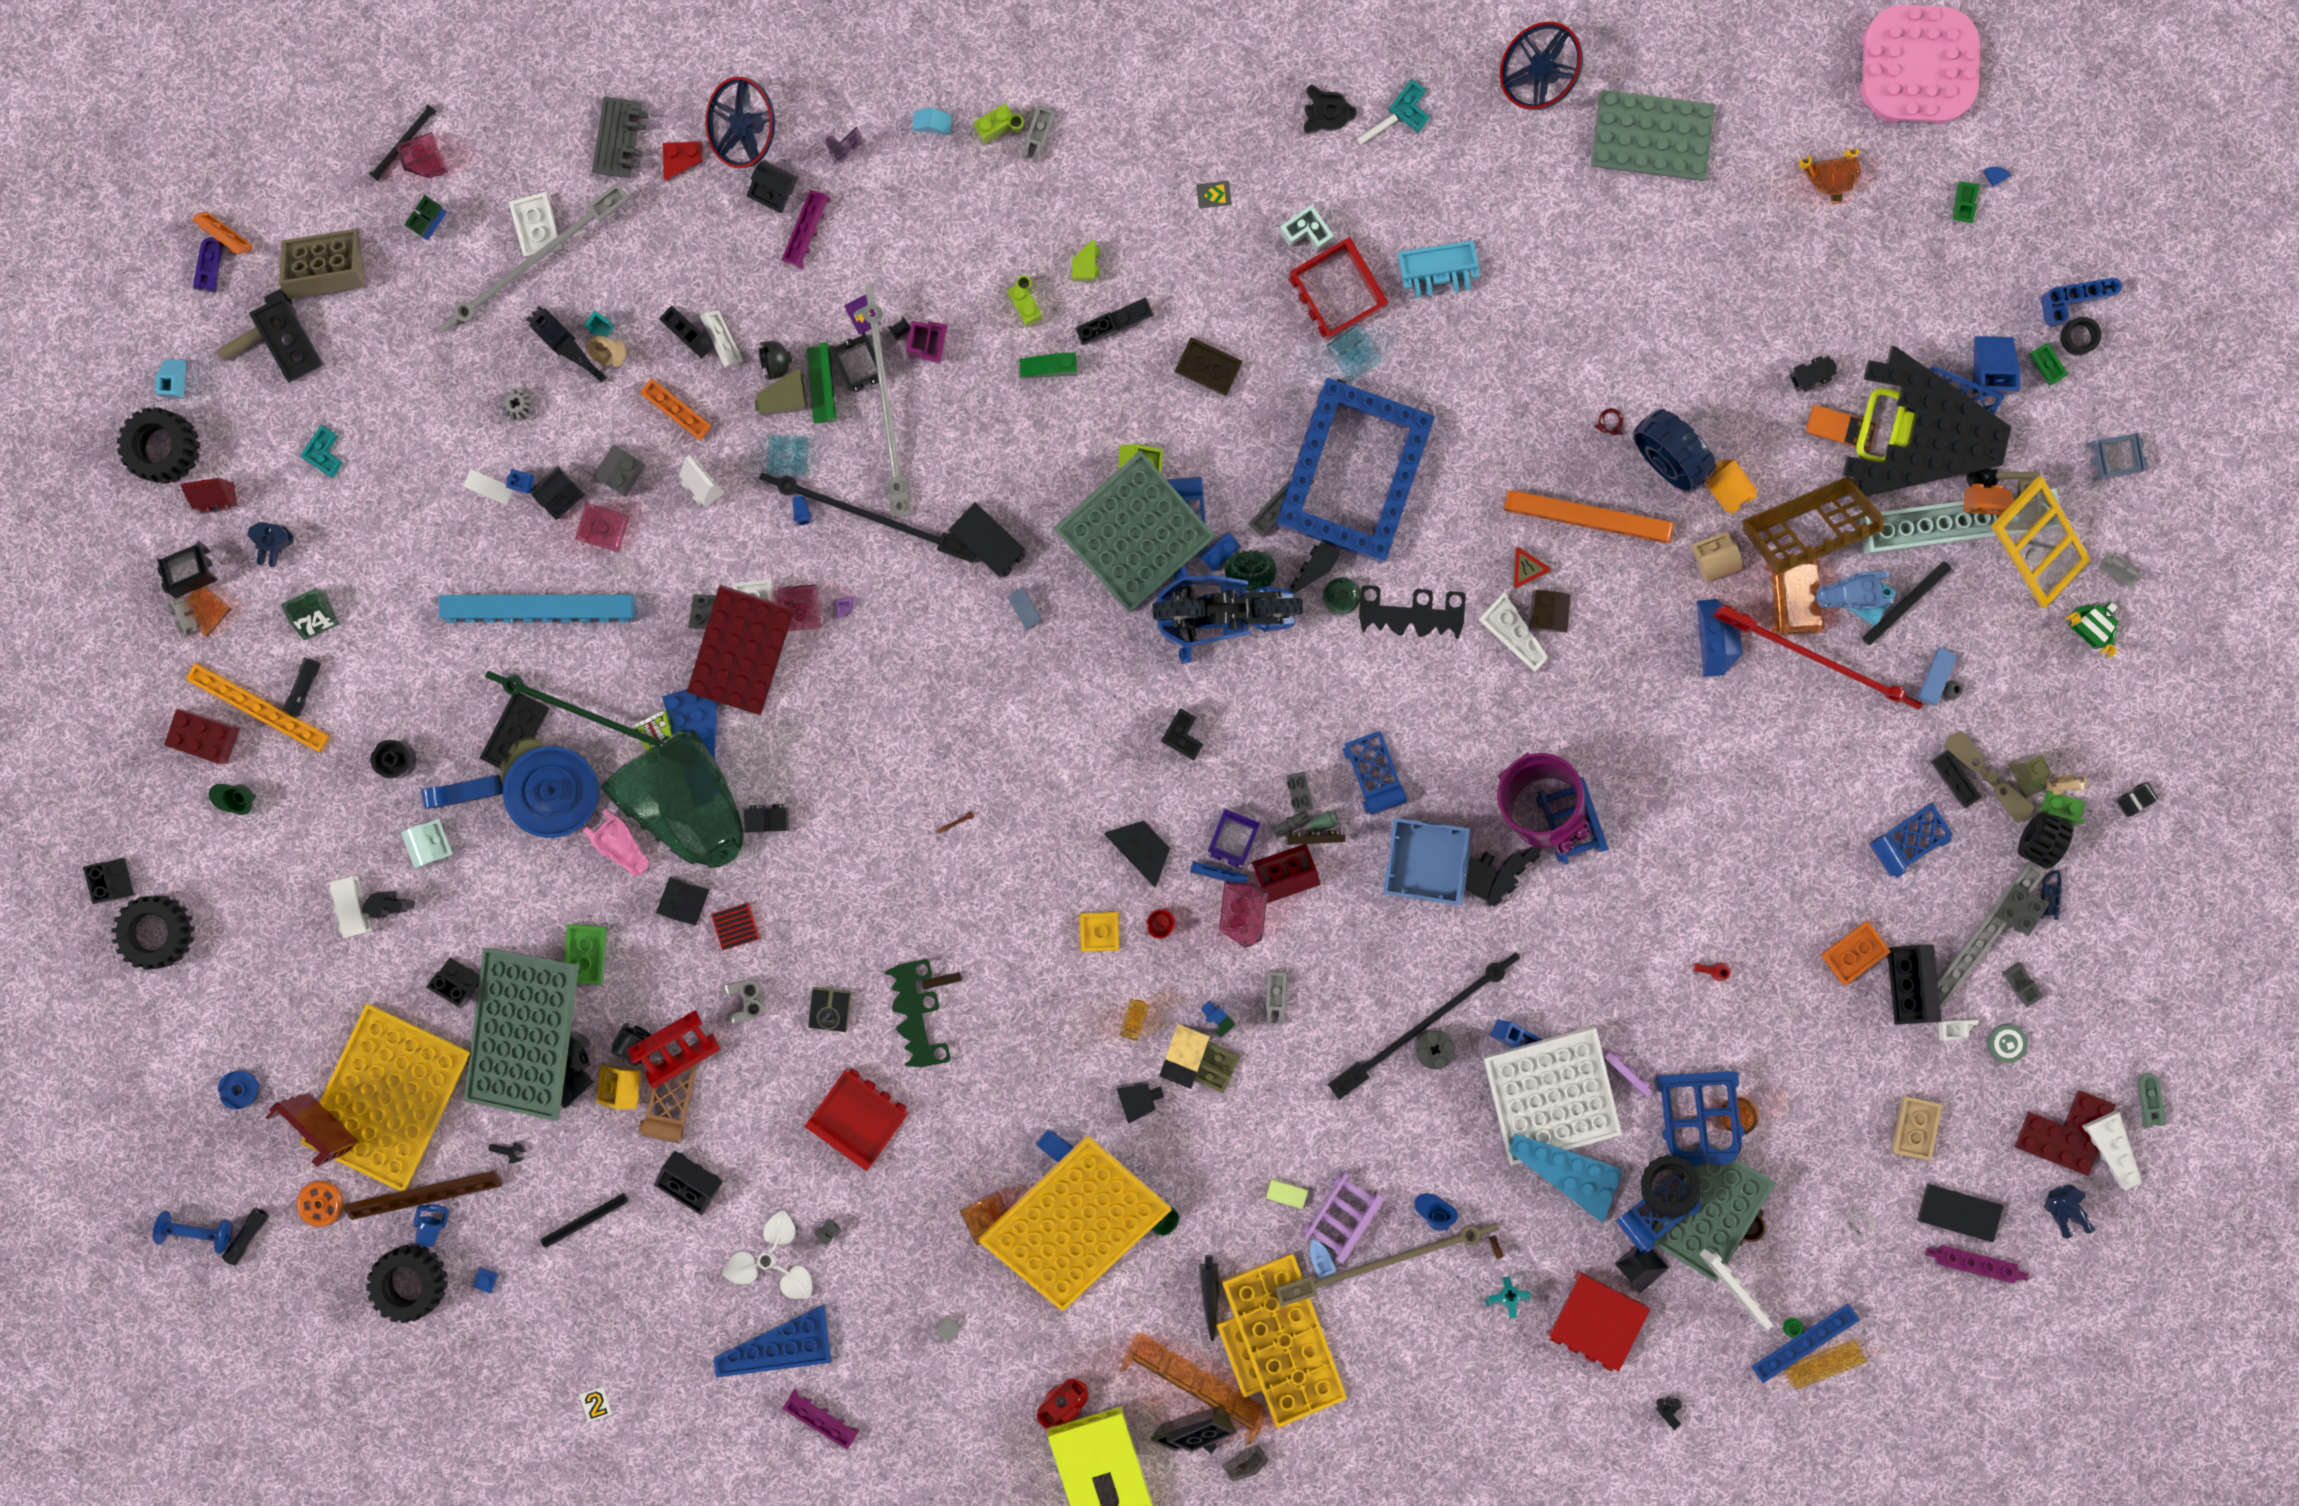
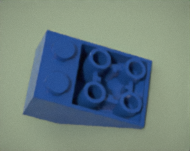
M1974 336L1973 382L2003 395H2012L2020 391V368L2013 337ZM1973 388V394H1979L1978 389Z

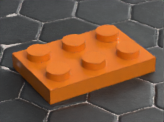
M1864 921L1822 952L1820 956L1842 986H1846L1891 951L1868 921Z

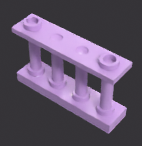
M1346 1171L1336 1176L1333 1182L1335 1183L1333 1189L1311 1223L1307 1222L1302 1229L1305 1240H1308L1310 1235L1335 1250V1258L1342 1264L1385 1199L1377 1191L1374 1195H1369L1346 1180L1349 1176ZM1342 1186L1366 1201L1367 1207L1364 1211H1358L1336 1196ZM1334 1203L1355 1217L1357 1222L1354 1227H1348L1326 1213L1330 1204ZM1321 1219L1345 1234L1347 1238L1343 1244H1338L1315 1229Z

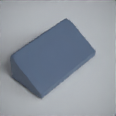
M1021 587L1007 597L1026 630L1043 621L1024 587Z

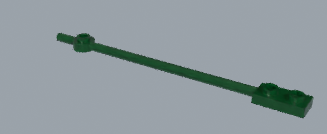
M491 671L486 672L485 678L502 684L504 690L510 695H516L519 692L525 693L660 748L659 755L693 769L698 765L701 752L699 748L669 736L659 740L525 686L523 680L517 675L512 674L506 678Z

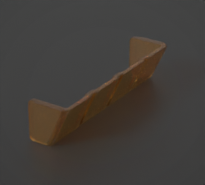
M1142 1332L1135 1335L1122 1357L1121 1371L1125 1372L1133 1360L1213 1408L1223 1406L1231 1419L1248 1428L1245 1433L1246 1444L1250 1445L1251 1442H1254L1261 1430L1266 1411L1264 1404L1250 1396L1243 1398L1240 1390L1236 1391L1232 1385L1206 1370L1202 1371L1198 1365L1176 1352L1168 1351L1167 1347Z

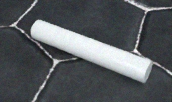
M1391 115L1358 137V143L1362 145L1398 121L1396 115Z

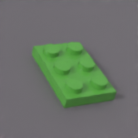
M567 924L564 962L579 964L577 983L603 984L607 927Z

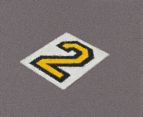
M603 1387L580 1394L588 1422L612 1415Z

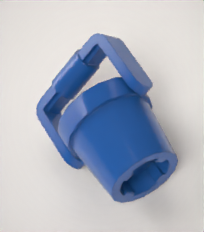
M427 1204L417 1207L413 1227H417L415 1242L418 1245L426 1247L435 1245L440 1230L445 1228L449 1210L446 1206ZM421 1211L443 1212L442 1220L430 1216L420 1217Z

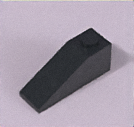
M672 305L659 318L666 327L701 359L714 347V344Z

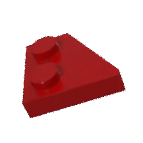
M701 141L663 143L665 181H669L675 175L682 174L690 167L697 166L703 162Z

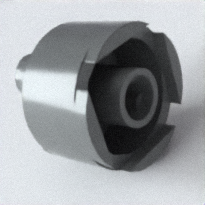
M1435 1028L1427 1029L1416 1037L1414 1052L1417 1059L1425 1067L1443 1069L1452 1061L1455 1054V1045L1452 1039L1442 1030ZM1431 1046H1434V1047L1436 1046V1047L1438 1048V1051H1437V1052L1434 1051V1052L1432 1053V1050L1430 1049V1047H1431Z

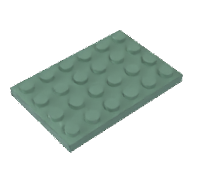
M1601 90L1591 167L1705 181L1715 104Z
M1709 1143L1713 1148L1721 1150L1713 1144ZM1736 1158L1725 1165H1712L1706 1162L1703 1165L1694 1166L1701 1180L1699 1197L1701 1203L1699 1207L1701 1210L1693 1216L1688 1214L1654 1242L1656 1246L1717 1283L1719 1277L1699 1254L1704 1249L1710 1253L1714 1251L1722 1258L1721 1263L1727 1265L1776 1182ZM1685 1176L1683 1182L1690 1190L1688 1179ZM1680 1186L1677 1189L1676 1193H1680ZM1682 1188V1193L1687 1194L1686 1191ZM1674 1195L1669 1204H1679V1195ZM1682 1196L1681 1202L1684 1201L1687 1198V1196ZM1666 1217V1219H1668V1220H1675L1676 1217H1675V1218H1667V1217ZM1658 1221L1653 1231L1656 1234L1663 1230V1221ZM1666 1222L1665 1227H1667L1672 1222Z

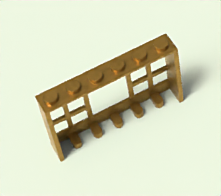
M1848 476L1742 520L1744 535L1748 537L1776 575L1884 531L1882 514ZM1849 495L1854 501L1841 506L1837 499ZM1830 502L1837 507V509L1825 513L1820 508V506ZM1858 505L1863 512L1851 517L1846 510ZM1816 509L1837 534L1838 538L1833 540L1826 538L1823 544L1814 548L1811 545L1805 547L1785 521ZM1841 512L1846 520L1834 524L1829 517ZM1867 516L1872 522L1869 525L1862 523L1858 526L1855 521ZM1780 523L1785 531L1773 535L1768 528ZM1850 523L1855 529L1850 533L1847 530L1841 533L1838 528ZM1764 531L1768 538L1762 540L1758 532ZM1789 534L1794 541L1781 546L1777 539ZM1771 541L1777 547L1772 551L1766 545V543ZM1798 545L1803 552L1795 555L1794 553L1788 554L1785 550ZM1779 552L1786 558L1780 562L1774 555Z

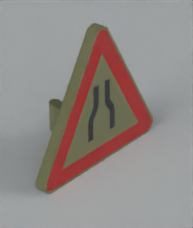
M1515 548L1514 589L1551 572V567L1522 548Z

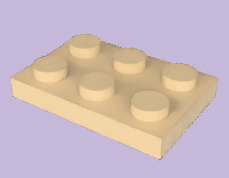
M1902 1095L1891 1152L1931 1161L1943 1104Z

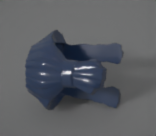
M2071 1184L2049 1191L2044 1205L2045 1210L2053 1215L2062 1237L2066 1239L2073 1236L2067 1225L2069 1218L2073 1222L2080 1224L2086 1234L2093 1233L2096 1230L2087 1219L2088 1214L2079 1204L2085 1198L2086 1192L2079 1190Z

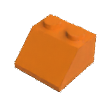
M1972 484V487L1964 490L1963 513L2002 515L2014 502L2011 490L2003 489V486L1984 488L1983 484Z

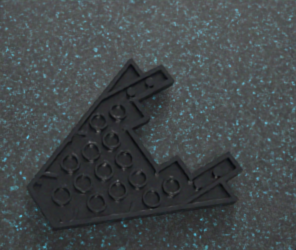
M1890 346L1887 363L1867 361L1863 380L1901 387L1897 406L1915 409L1907 447L1888 444L1884 463L1846 456L1842 476L1861 479L1859 489L1865 496L2003 465L2012 428L2010 425L1896 346Z

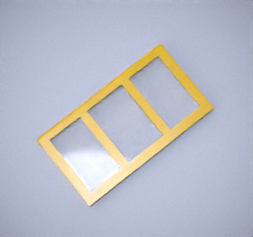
M2038 476L1991 525L1994 533L2042 608H2046L2091 561L2042 476Z

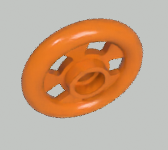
M314 1181L307 1184L300 1191L297 1198V1211L300 1217L307 1224L315 1227H324L332 1224L338 1219L343 1209V1198L340 1191L333 1184L326 1181ZM317 1189L319 1194L312 1197L310 1192ZM327 1191L333 1196L330 1200L324 1195ZM310 1201L311 1209L309 1210L305 1208V1202ZM317 1201L321 1202V1208L316 1205ZM330 1205L334 1207L332 1214L326 1212ZM314 1213L322 1214L321 1219L313 1218Z

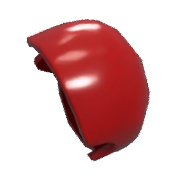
M1157 909L1151 912L1146 920L1148 934L1156 939L1170 936L1175 929L1174 916L1166 909Z

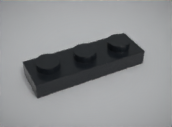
M1945 750L1930 761L1963 808L1969 807L1981 798V795L1948 750Z

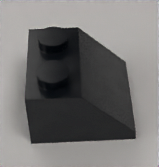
M671 876L668 879L656 913L696 926L710 889L676 876Z

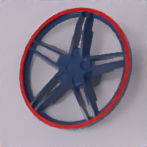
M1557 22L1537 23L1520 32L1507 47L1501 61L1500 83L1506 97L1516 106L1533 111L1549 108L1563 100L1577 83L1583 66V50L1578 37L1567 26ZM1539 30H1559L1543 53L1528 37ZM1568 36L1576 48V68L1556 62ZM1524 39L1536 53L1533 56L1530 55L1522 42ZM1520 44L1531 64L1507 77L1509 60L1516 47ZM1559 68L1575 71V73L1571 74L1560 72ZM1559 78L1571 79L1568 86L1557 97L1545 102L1548 84L1555 83ZM1534 80V104L1518 100L1512 94L1510 88ZM1539 82H1541L1540 95H1539Z
M732 77L719 84L712 93L706 110L705 126L709 144L715 155L730 167L749 168L759 163L769 151L775 133V114L767 92L756 81L747 77ZM738 83L735 109L718 102L724 90ZM749 85L761 94L768 110L750 113ZM715 106L729 113V117L718 111ZM714 112L730 123V127L719 145L713 130ZM769 114V117L762 118L761 115ZM769 122L768 138L759 153L754 134L761 133L764 129V124ZM740 139L750 161L736 162L728 158L726 154L730 149H733Z

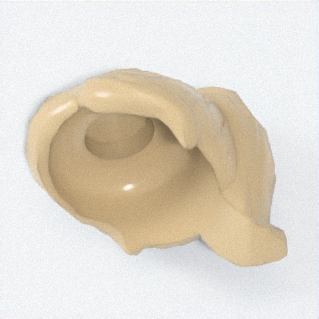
M595 336L586 343L587 354L594 361L601 364L602 367L611 364L614 367L622 366V362L626 357V348L621 340L613 341L608 337Z

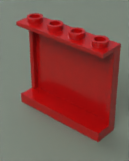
M846 1068L804 1127L867 1172L909 1112L903 1103L899 1101L896 1103L891 1100L892 1096L884 1090L882 1092L875 1088L876 1084L871 1080L867 1079L865 1081L859 1077L861 1074L857 1070Z
M1577 1271L1575 1275L1576 1282L1551 1331L1548 1330L1547 1333L1551 1337L1550 1340L1558 1345L1563 1343L1568 1346L1567 1349L1576 1354L1578 1352L1585 1354V1358L1595 1363L1597 1360L1603 1363L1602 1367L1609 1371L1614 1369L1619 1372L1650 1308L1610 1286Z

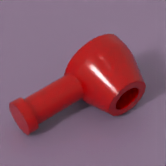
M1722 962L1715 963L1713 966L1695 963L1693 969L1694 972L1711 974V977L1719 982L1726 981L1731 973L1728 965ZM1724 969L1725 975L1721 976L1720 971Z

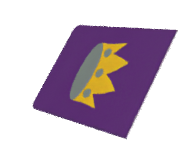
M866 295L844 305L859 335L871 329V324L863 317V310L868 305ZM871 310L869 315L874 317L876 313L874 310Z

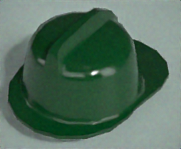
M215 784L209 789L208 793L209 800L215 807L238 815L248 814L256 798V795L247 786L242 784L234 786Z

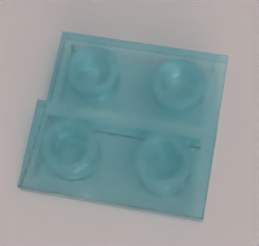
M769 434L766 474L806 475L808 437Z

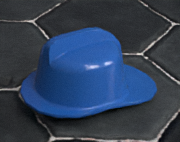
M1420 1194L1414 1201L1416 1211L1426 1219L1428 1226L1433 1230L1448 1231L1450 1226L1456 1223L1458 1219L1456 1209L1434 1194Z

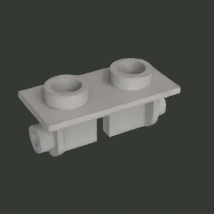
M2110 551L2106 553L2098 567L2130 587L2133 586L2136 580L2140 581L2143 576L2141 574L2142 570Z
M180 596L175 598L176 601L174 602L172 598H169L170 604L167 606L170 614L175 615L178 620L175 622L178 632H183L185 637H187L186 632L188 631L191 634L197 632L199 626L193 614L185 616V613L191 612L187 598Z

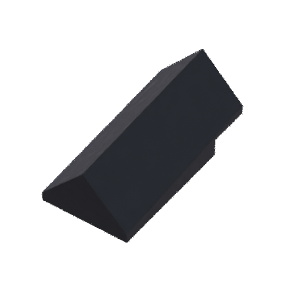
M1219 1406L1161 1424L1151 1436V1441L1174 1451L1183 1448L1193 1452L1236 1434L1237 1431L1223 1406Z

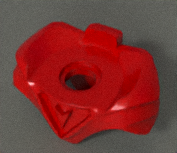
M1069 1378L1046 1394L1043 1403L1037 1411V1421L1043 1428L1048 1429L1065 1424L1068 1421H1074L1082 1414L1081 1409L1088 1400L1086 1384L1077 1379ZM1058 1396H1064L1067 1399V1404L1064 1407L1057 1405L1056 1399Z

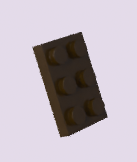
M1190 337L1174 373L1226 397L1243 361Z
M1330 830L1325 835H1321V831H1310L1305 836H1302V832H1290L1289 836H1285L1286 845L1346 842L1345 834H1341L1340 830Z

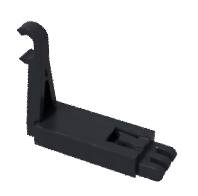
M538 306L537 310L539 312L533 311L531 314L534 317L526 319L530 323L529 326L559 356L562 355L588 370L602 383L607 377L590 362L575 342L576 338L546 308L543 309L541 306Z

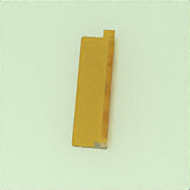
M1854 1338L1798 1360L1786 1368L1785 1373L1790 1385L1798 1390L1865 1364L1868 1360L1862 1355L1858 1342Z

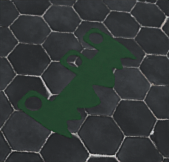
M927 959L899 964L885 971L884 974L892 975L896 979L891 990L900 992L894 999L892 1011L907 1016L906 1020L896 1027L899 1034L910 1041L904 1049L913 1054L910 1061L906 1062L904 1066L926 1067L949 1062L951 1057L946 1043L929 1046L922 1016L923 1013L939 1009L937 994L933 991L917 994L915 981L932 977L930 962ZM924 964L927 966L928 972L925 976H919L916 973L917 965ZM926 996L934 998L935 1004L932 1008H926L923 1005V999ZM937 1048L945 1049L946 1057L939 1060L935 1057L934 1051Z

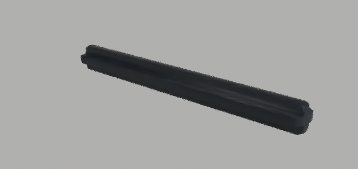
M1945 561L1938 565L1887 613L1878 624L1870 629L1862 637V640L1867 645H1872L1951 570V566Z

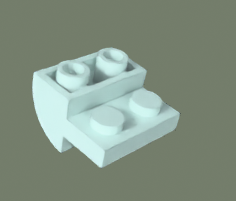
M439 819L401 832L414 869L453 855Z

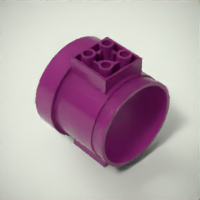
M1527 752L1497 776L1499 779L1497 789L1499 809L1507 824L1526 843L1538 848H1554L1561 855L1571 851L1576 842H1582L1589 836L1590 828L1585 820L1586 810L1583 785L1577 771L1563 758L1549 753L1529 754ZM1541 779H1556L1571 786L1577 793V804L1570 819L1562 826L1547 832H1534L1521 827L1514 821L1513 806L1522 789L1530 783Z

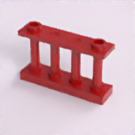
M697 1010L692 1011L627 1049L633 1064L641 1060L648 1071L645 1072V1075L652 1089L721 1050L714 1034L706 1036L699 1027L703 1023ZM692 1030L699 1041L689 1046L682 1036ZM675 1040L682 1051L672 1056L665 1045ZM658 1050L665 1061L654 1066L648 1055Z

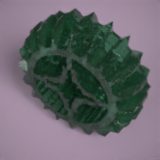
M1250 549L1249 551L1242 550L1241 553L1236 552L1235 555H1230V559L1227 560L1225 565L1226 577L1248 581L1246 590L1250 592L1262 586H1271L1276 578L1277 568L1274 559L1271 558V555H1266L1265 551L1260 553L1258 549L1256 551Z

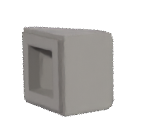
M946 1315L934 1331V1334L951 1342L962 1326Z

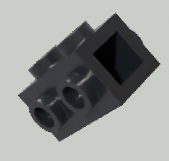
M1821 355L1812 359V364L1805 366L1803 363L1794 367V372L1789 376L1796 392L1803 390L1805 393L1814 389V384L1821 382L1823 385L1832 381V376L1837 374V366L1830 356L1823 358Z

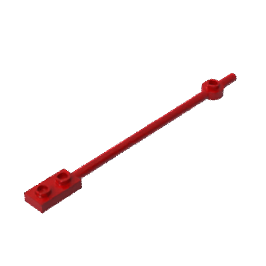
M1722 606L1714 612L1713 617L1746 633L1752 631L1880 691L1891 701L1903 702L1918 710L1923 705L1921 702L1906 696V692L1903 691L1902 687L1897 685L1887 687L1758 626V622L1753 620L1751 616L1740 614L1730 606Z

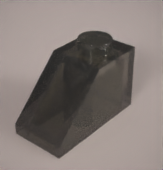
M1257 1444L1246 1448L1224 1463L1222 1467L1232 1482L1256 1475L1269 1459Z

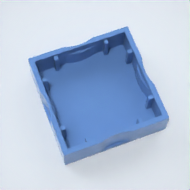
M1394 818L1390 840V859L1386 868L1383 894L1463 906L1474 829Z

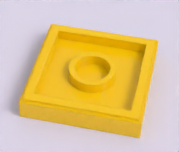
M1118 912L1080 913L1081 952L1119 951Z

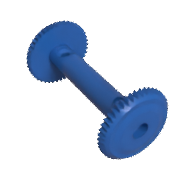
M165 1210L155 1220L152 1237L157 1245H161L168 1235L214 1241L215 1253L221 1254L230 1243L232 1225L226 1219L220 1223L217 1230L171 1223V1214Z

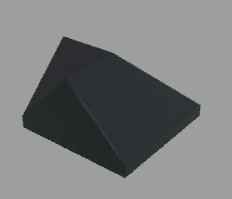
M1636 1246L1632 1247L1614 1263L1639 1293L1669 1268L1653 1249L1648 1253L1645 1251L1640 1252Z

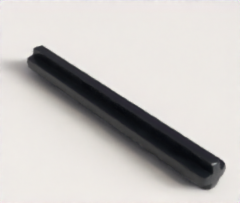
M622 1193L541 1239L543 1247L551 1246L628 1202L627 1196Z

